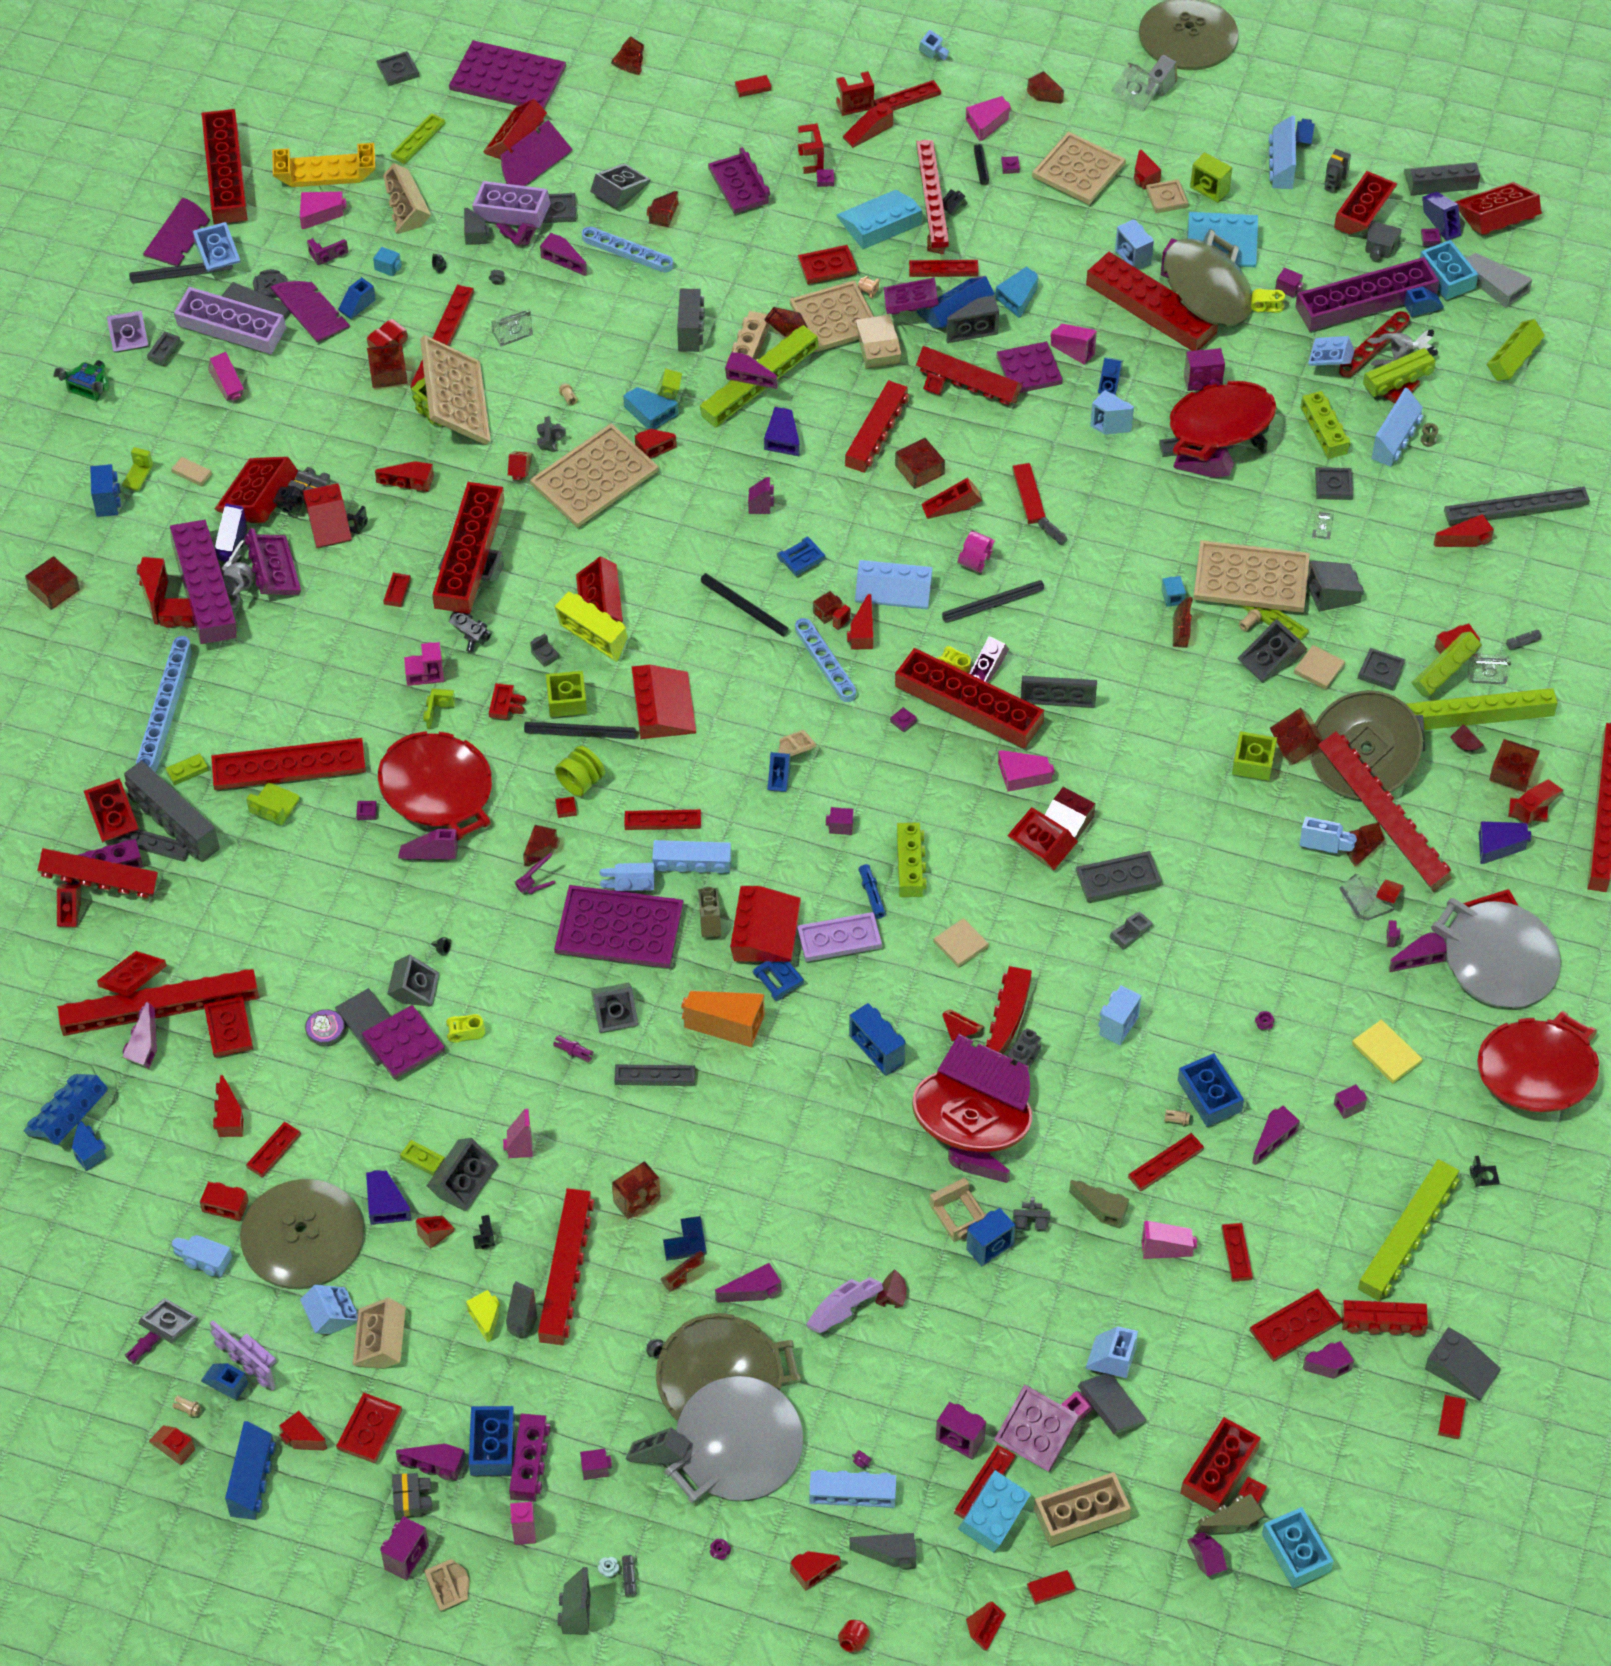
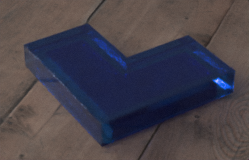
M701 1216L680 1219L683 1237L663 1239L666 1261L707 1255Z

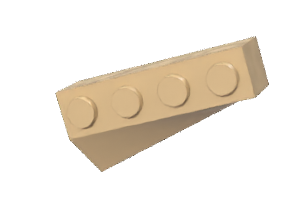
M393 163L384 173L383 177L387 193L390 194L389 204L394 212L392 218L396 222L395 232L400 234L421 227L431 216V213L409 170Z

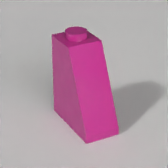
M1003 96L966 107L965 120L979 142L983 141L1009 119L1011 106Z
M342 191L301 192V229H307L343 216V211L347 208L346 198H343Z
M1061 323L1050 334L1051 346L1085 365L1095 355L1097 331Z
M227 352L211 357L208 371L226 401H235L241 398L244 388Z
M1004 750L998 751V765L1007 792L1052 783V775L1055 772L1053 764H1049L1047 757Z
M1144 1221L1141 1239L1143 1259L1193 1256V1250L1197 1249V1238L1193 1236L1191 1228Z
M534 1502L510 1503L514 1544L536 1543Z

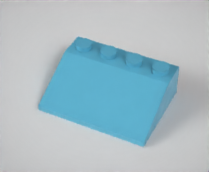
M893 190L837 214V218L863 250L922 225V209L914 199L898 190Z
M1189 212L1187 239L1204 241L1206 233L1209 229H1212L1216 235L1228 243L1239 247L1235 260L1239 267H1256L1258 215ZM1212 241V244L1214 246H1216L1226 254L1229 253L1228 250H1226L1216 242Z

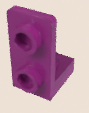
M497 222L495 225L500 229L499 232L501 234L509 236L511 242L518 246L520 244L528 245L537 229L535 225L529 223H522L518 228V232L507 224Z
M313 238L307 240L308 252L317 265L348 253V245L345 239L324 248L319 243L317 244Z

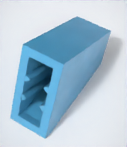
M1026 266L996 286L995 299L1020 318L1038 288V275Z
M636 387L623 395L624 408L647 429H656L678 415V403L676 401Z

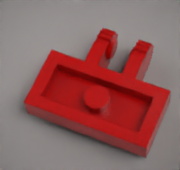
M495 683L488 713L489 717L508 719L509 711L513 714H523L525 708L522 705L527 701L526 697L513 694L514 685Z

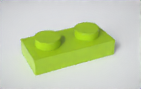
M200 753L165 768L174 786L209 771Z
M410 1140L400 1154V1159L432 1176L445 1159L444 1156L413 1140Z

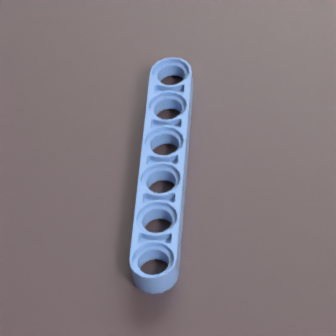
M586 227L582 230V240L589 245L664 273L670 272L673 269V259L666 254L594 227ZM588 233L594 234L593 237H586L585 235ZM603 239H608V240H609V242H607V243H602V242H600V241L603 240ZM617 245H623V246H624V247L621 248V249L616 248ZM634 250L639 251L638 254H632L631 252ZM648 256L654 257L653 260H647L646 258ZM663 262H668V263H670V264L667 265V266L661 265V263H663Z
M807 618L798 619L795 623L796 634L838 697L844 702L853 701L856 697V689L812 622ZM807 625L808 629L801 630L799 629V626ZM809 638L817 639L815 643H810L807 640ZM824 651L826 654L824 656H818L816 652ZM833 664L835 667L833 669H827L825 668V665ZM841 677L844 680L842 682H835L833 679ZM845 690H850L852 694L847 696L844 695L842 692Z

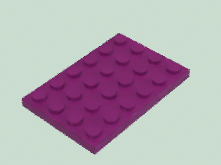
M472 40L449 84V90L516 106L534 98L545 109L566 68V62Z
M569 885L554 952L564 955L670 968L684 901L675 898Z

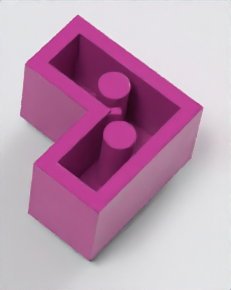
M440 642L421 644L422 655L404 657L407 686L444 682Z

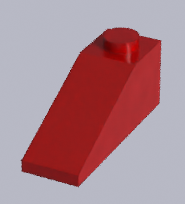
M884 102L869 109L843 135V139L854 148L893 126V111Z
M967 477L921 505L927 519L967 510L981 502L982 499L977 487Z
M1481 514L1437 532L1433 545L1435 547H1477L1482 544L1485 545L1492 541L1494 529L1484 515Z
M867 594L850 624V631H847V642H851V650L873 649L871 594Z
M1547 779L1526 791L1516 801L1512 815L1528 825L1563 792V789Z

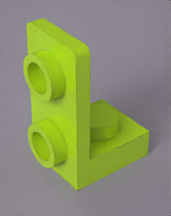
M133 447L131 451L133 465L122 486L139 491L153 466L150 451Z
M431 689L430 696L427 695L426 699L428 709L427 711L424 710L423 722H426L427 729H431L435 706L454 707V690Z

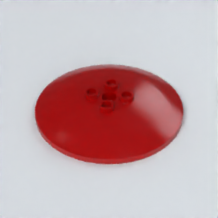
M939 1072L923 1079L916 1087L912 1099L914 1116L922 1128L937 1140L958 1149L974 1152L1004 1150L1024 1139L1031 1127L1032 1110L1028 1102L1024 1111H1021Z

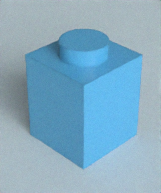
M381 247L373 258L375 270L392 277L402 266L400 253Z
M1181 576L1163 578L1161 590L1166 607L1183 605L1186 592Z

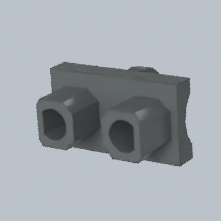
M550 416L544 417V423L537 425L538 434L544 436L537 438V445L541 450L549 448L551 452L557 451V441L565 436V428L560 424H552Z
M1030 1197V1203L1022 1202V1208L1030 1210L1014 1209L1013 1219H1015L1016 1229H1027V1219L1035 1220V1230L1046 1231L1051 1211L1034 1210L1042 1209V1203H1035V1197Z

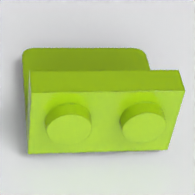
M424 377L411 388L412 399L416 404L415 409L420 415L424 414L432 425L436 424L438 427H441V424L430 420Z
M267 783L258 796L250 793L246 798L250 813L281 826L300 800L298 794L272 783Z

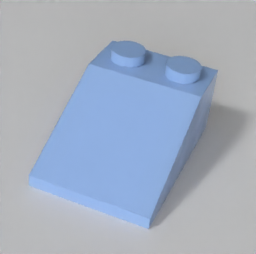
M226 222L193 231L196 248L207 271L241 262Z

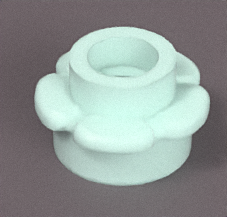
M604 1557L599 1561L598 1571L604 1577H613L618 1572L619 1565L615 1558Z

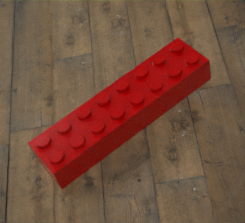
M235 109L202 112L213 223L215 225L224 222L248 221Z
M1111 252L1106 253L1087 270V286L1191 351L1200 350L1217 334L1218 324L1209 323L1196 316L1181 303L1183 299L1177 293H1174L1171 289Z
M467 482L432 594L434 609L471 613L504 505L503 487Z
M913 648L895 673V687L1024 749L1044 722V709L916 648Z

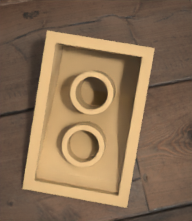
M890 314L855 320L865 369L900 363L901 350Z

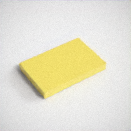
M1382 1019L1352 1040V1045L1392 1084L1422 1063V1058Z

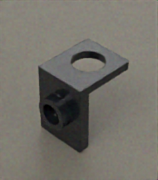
M1269 425L1262 432L1250 438L1253 446L1257 447L1262 454L1266 453L1268 443L1262 434L1268 432Z
M361 506L356 515L347 514L348 521L354 520L355 526H349L351 532L360 534L366 526L368 517L365 506Z
M1475 1156L1473 1164L1470 1166V1176L1474 1179L1475 1187L1498 1185L1500 1182L1496 1166L1482 1167L1479 1156ZM1483 1172H1491L1493 1174V1179H1483Z

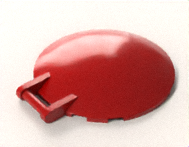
M1228 381L1227 384L1219 386L1217 384H1209L1203 386V390L1197 393L1192 391L1174 406L1170 414L1171 431L1179 439L1173 448V454L1178 456L1187 455L1207 461L1219 447L1237 444L1256 436L1271 423L1275 416L1276 402L1273 395L1269 394L1266 388L1246 381ZM1190 445H1193L1197 447H1202L1203 449L1201 451L1189 449L1188 447Z
M423 731L407 735L397 740L387 749L379 764L378 785L385 801L398 814L419 824L456 829L457 841L481 827L486 828L491 825L489 817L482 808L491 793L492 773L486 758L473 744L467 740L462 741L455 738L454 734L440 731L439 734ZM474 816L478 820L462 829L457 826V824Z
M1561 1011L1554 1020L1538 1021L1535 1018L1518 1019V1022L1505 1023L1489 1033L1480 1046L1477 1059L1480 1077L1492 1094L1503 1102L1519 1109L1534 1112H1552L1572 1107L1591 1093L1598 1080L1599 1059L1596 1051L1594 1052L1590 1046V1041L1595 1037L1597 1029L1585 1026L1569 1017L1568 1013Z

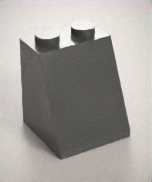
M1310 561L1307 586L1318 612L1361 602V597L1364 594L1363 586L1358 583L1357 573L1352 569L1351 564Z

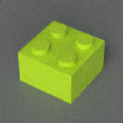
M1204 152L1192 165L1190 188L1219 203L1230 191L1233 167Z
M583 671L546 674L550 717L587 714Z
M1240 731L1232 775L1270 781L1277 737Z

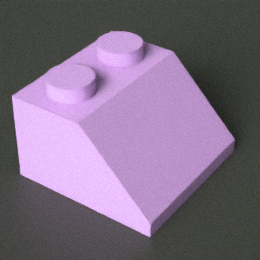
M142 310L107 316L113 352L148 346Z

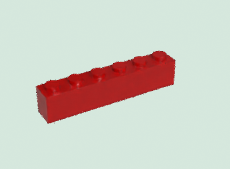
M926 346L922 347L916 366L921 367L920 371L924 373L934 372L942 377L952 379L951 383L961 387L962 384L968 386V390L976 393L978 390L983 391L984 396L991 399L996 396L1000 398L999 402L1007 405L1010 402L1016 403L1023 385L1020 382Z
M890 380L887 381L845 454L846 467L865 473L867 468L872 466L875 454H879L882 442L886 441L889 430H892L895 425V419L900 417L903 405H906L909 401L907 386Z
M42 848L37 869L43 878L52 879L53 876L59 877L62 882L72 883V880L80 882L79 885L91 887V884L99 886L101 890L110 891L111 888L117 889L120 894L129 895L130 892L136 893L137 897L144 899L154 896L158 872L46 848Z

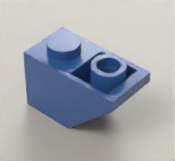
M1302 118V121H1298L1295 135L1296 142L1312 144L1315 123H1312L1311 119Z
M361 277L348 288L338 310L349 319H352L376 300L374 286Z
M1425 287L1407 290L1404 305L1411 317L1444 308L1438 295Z
M1110 357L1104 358L1098 393L1106 390L1116 396L1124 360Z
M80 1121L77 1124L72 1150L76 1160L87 1171L106 1159L104 1151L106 1147L101 1139L97 1140L94 1137L95 1133L89 1125L85 1126Z
M228 1363L212 1364L201 1379L202 1383L234 1400L239 1398L248 1385L245 1372Z

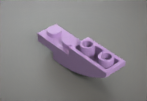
M871 1277L860 1283L850 1279L825 1298L807 1322V1328L817 1333L827 1331L829 1327L842 1323L852 1315L851 1307L858 1306L860 1302L867 1298H872L876 1293L882 1291V1283Z

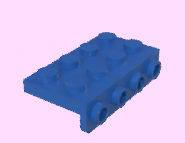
M72 1075L67 1080V1084L54 1094V1098L41 1108V1112L27 1123L28 1126L23 1131L29 1137L48 1138L54 1145L59 1144L107 1092V1086L97 1075Z

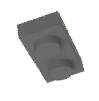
M164 331L147 354L148 360L164 365L181 342L180 337Z

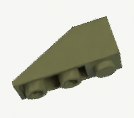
M704 887L703 889H698L702 937L721 936L718 888Z
M1070 1181L1069 1192L1101 1223L1121 1228L1128 1210V1198L1121 1194L1107 1192L1100 1187L1089 1186L1082 1181Z
M1251 1494L1246 1497L1241 1495L1232 1501V1505L1228 1507L1223 1505L1215 1511V1515L1202 1517L1194 1531L1195 1533H1243L1260 1523L1265 1514Z

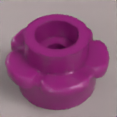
M1267 1011L1260 1012L1255 1017L1257 1027L1262 1030L1271 1029L1274 1023L1273 1015Z
M857 1450L855 1455L852 1454L854 1458L852 1462L861 1469L864 1466L869 1467L868 1464L872 1460L869 1456L860 1450Z
M716 1539L710 1545V1555L718 1560L725 1559L731 1552V1547L724 1539Z

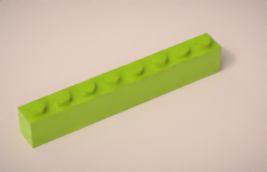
M802 325L756 361L777 375L778 380L819 348L818 336ZM730 380L723 388L717 390L714 395L702 402L700 405L701 416L716 428L767 387Z
M1554 688L1406 703L1415 715H1423L1424 730L1458 727L1463 724L1468 726L1555 716L1558 704Z
M1437 1159L1359 1281L1358 1290L1378 1301L1381 1300L1383 1295L1387 1296L1389 1294L1393 1279L1395 1281L1398 1280L1402 1272V1265L1409 1263L1412 1257L1411 1251L1413 1249L1417 1250L1422 1241L1420 1237L1422 1234L1426 1235L1431 1227V1220H1436L1439 1216L1440 1206L1448 1202L1451 1195L1449 1192L1451 1189L1455 1190L1460 1182L1458 1178L1460 1170Z

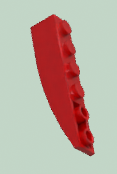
M1009 966L1008 972L1003 973L1002 984L1004 988L1000 989L998 993L1000 1004L999 1006L996 1005L993 1017H996V1020L991 1022L989 1033L992 1036L987 1038L986 1047L1001 1054H1004L1009 1047L1024 1013L1031 984L1032 970Z

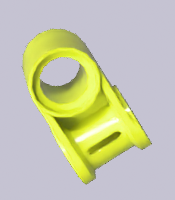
M1255 289L1252 291L1251 308L1255 312H1282L1285 294L1281 290Z
M946 646L943 654L937 657V659L964 672L970 673L971 671L970 656L951 646Z
M478 1014L453 1016L446 1020V1025L449 1027L447 1039L450 1042L456 1043L480 1039L485 1035L483 1019Z

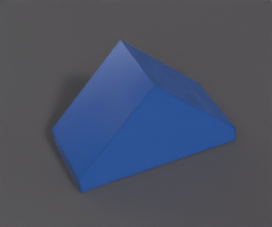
M771 752L767 790L787 791L790 773V754Z

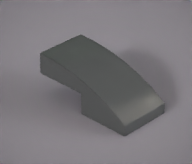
M1139 911L1127 918L1124 925L1112 931L1109 938L1122 949H1125L1140 938L1153 923Z

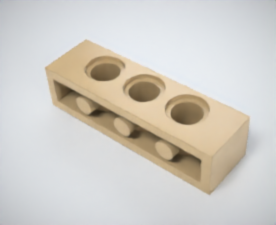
M749 311L748 316L743 319L742 330L738 331L737 343L734 342L732 352L743 353L757 360L770 328V315Z

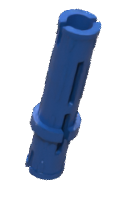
M864 864L858 868L863 881L862 887L866 890L875 919H881L886 916V911L877 889V880L873 878L870 865Z

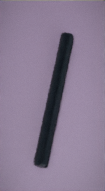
M203 263L130 272L129 278L134 283L231 270L233 265L207 271Z
M707 573L701 576V583L781 636H785L788 633L786 625Z
M1038 580L942 612V619L944 622H949L1044 590V583L1042 580Z
M525 722L524 732L633 739L636 736V728L544 722Z

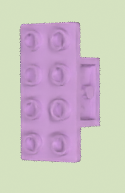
M212 1321L210 1323L211 1334L215 1339L214 1344L221 1351L223 1349L227 1351L228 1356L233 1362L242 1364L247 1374L250 1376L253 1374L257 1377V1381L262 1387H268L273 1391L276 1387L270 1368L276 1363V1358L247 1333L237 1341L216 1322Z

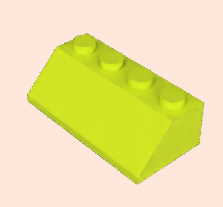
M568 591L554 606L560 626L617 662L628 638L625 625L620 621H614L608 613L600 612L594 604H588L580 595H574Z

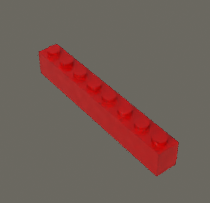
M566 1189L538 1330L539 1343L564 1346L565 1338H569L570 1326H568V1321L573 1319L574 1307L571 1306L572 1301L576 1302L577 1299L575 1285L580 1282L581 1271L578 1270L579 1265H583L584 1262L582 1249L587 1246L588 1235L585 1234L586 1229H590L591 1217H589V1213L594 1210L595 1199L591 1198V1191Z

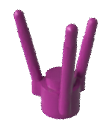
M552 853L538 861L525 875L515 881L517 889L522 894L528 892L530 895L537 890L556 883L553 880L533 887L535 882L531 877L533 873L552 857Z

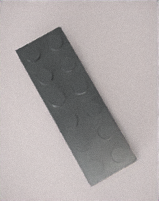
M142 760L124 773L125 785L128 788L127 795L132 802L136 801L144 813L151 815L156 824H161L168 835H173L181 847L187 845L188 851L193 858L197 857L203 862L220 849L215 827Z

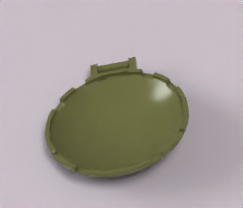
M1212 229L1208 230L1204 241L1182 239L1171 245L1165 254L1164 271L1168 273V283L1172 291L1178 293L1183 299L1181 303L1192 313L1215 325L1221 323L1225 324L1226 327L1236 326L1238 323L1244 322L1252 311V290L1246 276L1235 263L1239 247L1228 243L1216 235ZM1212 241L1216 242L1217 244L1228 250L1229 253L1226 254L1225 252L1212 244Z
M712 1313L695 1317L682 1324L680 1328L672 1333L662 1347L656 1367V1383L660 1398L671 1416L678 1421L686 1403L698 1390L722 1378L734 1376L751 1377L769 1383L779 1391L781 1386L799 1383L802 1380L797 1372L792 1349L794 1348L793 1340L773 1343L756 1324L747 1319L735 1317L732 1314ZM779 1351H785L789 1375L784 1376Z

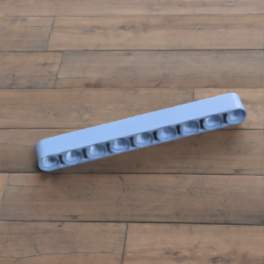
M186 636L176 637L173 641L136 760V764L142 760L155 773L192 656L190 640Z

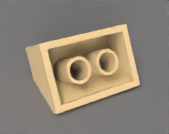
M388 1297L358 1310L353 1356L354 1366L388 1368L400 1363L405 1306Z

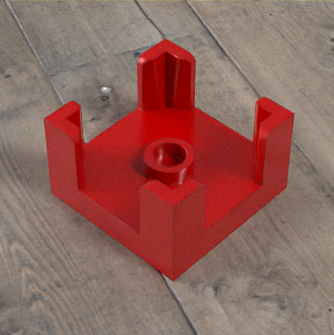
M868 71L861 73L864 82L849 86L845 77L836 78V85L840 92V98L836 97V103L842 116L867 111L874 107V83Z
M818 123L798 126V133L811 131V142L798 144L799 156L813 155L815 162L814 166L803 167L804 174L824 170V146Z

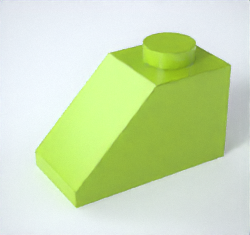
M665 368L656 388L657 395L675 400L680 388L682 373Z

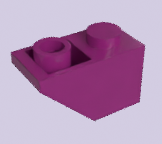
M770 477L764 478L749 488V514H770V507H774V496H771L774 495V484H770Z
M1339 1341L1335 1344H1327L1318 1352L1313 1351L1307 1354L1304 1359L1303 1369L1307 1372L1335 1379L1351 1371L1354 1360L1343 1343Z
M1197 1533L1192 1538L1187 1539L1200 1570L1207 1577L1227 1570L1222 1546L1208 1533Z

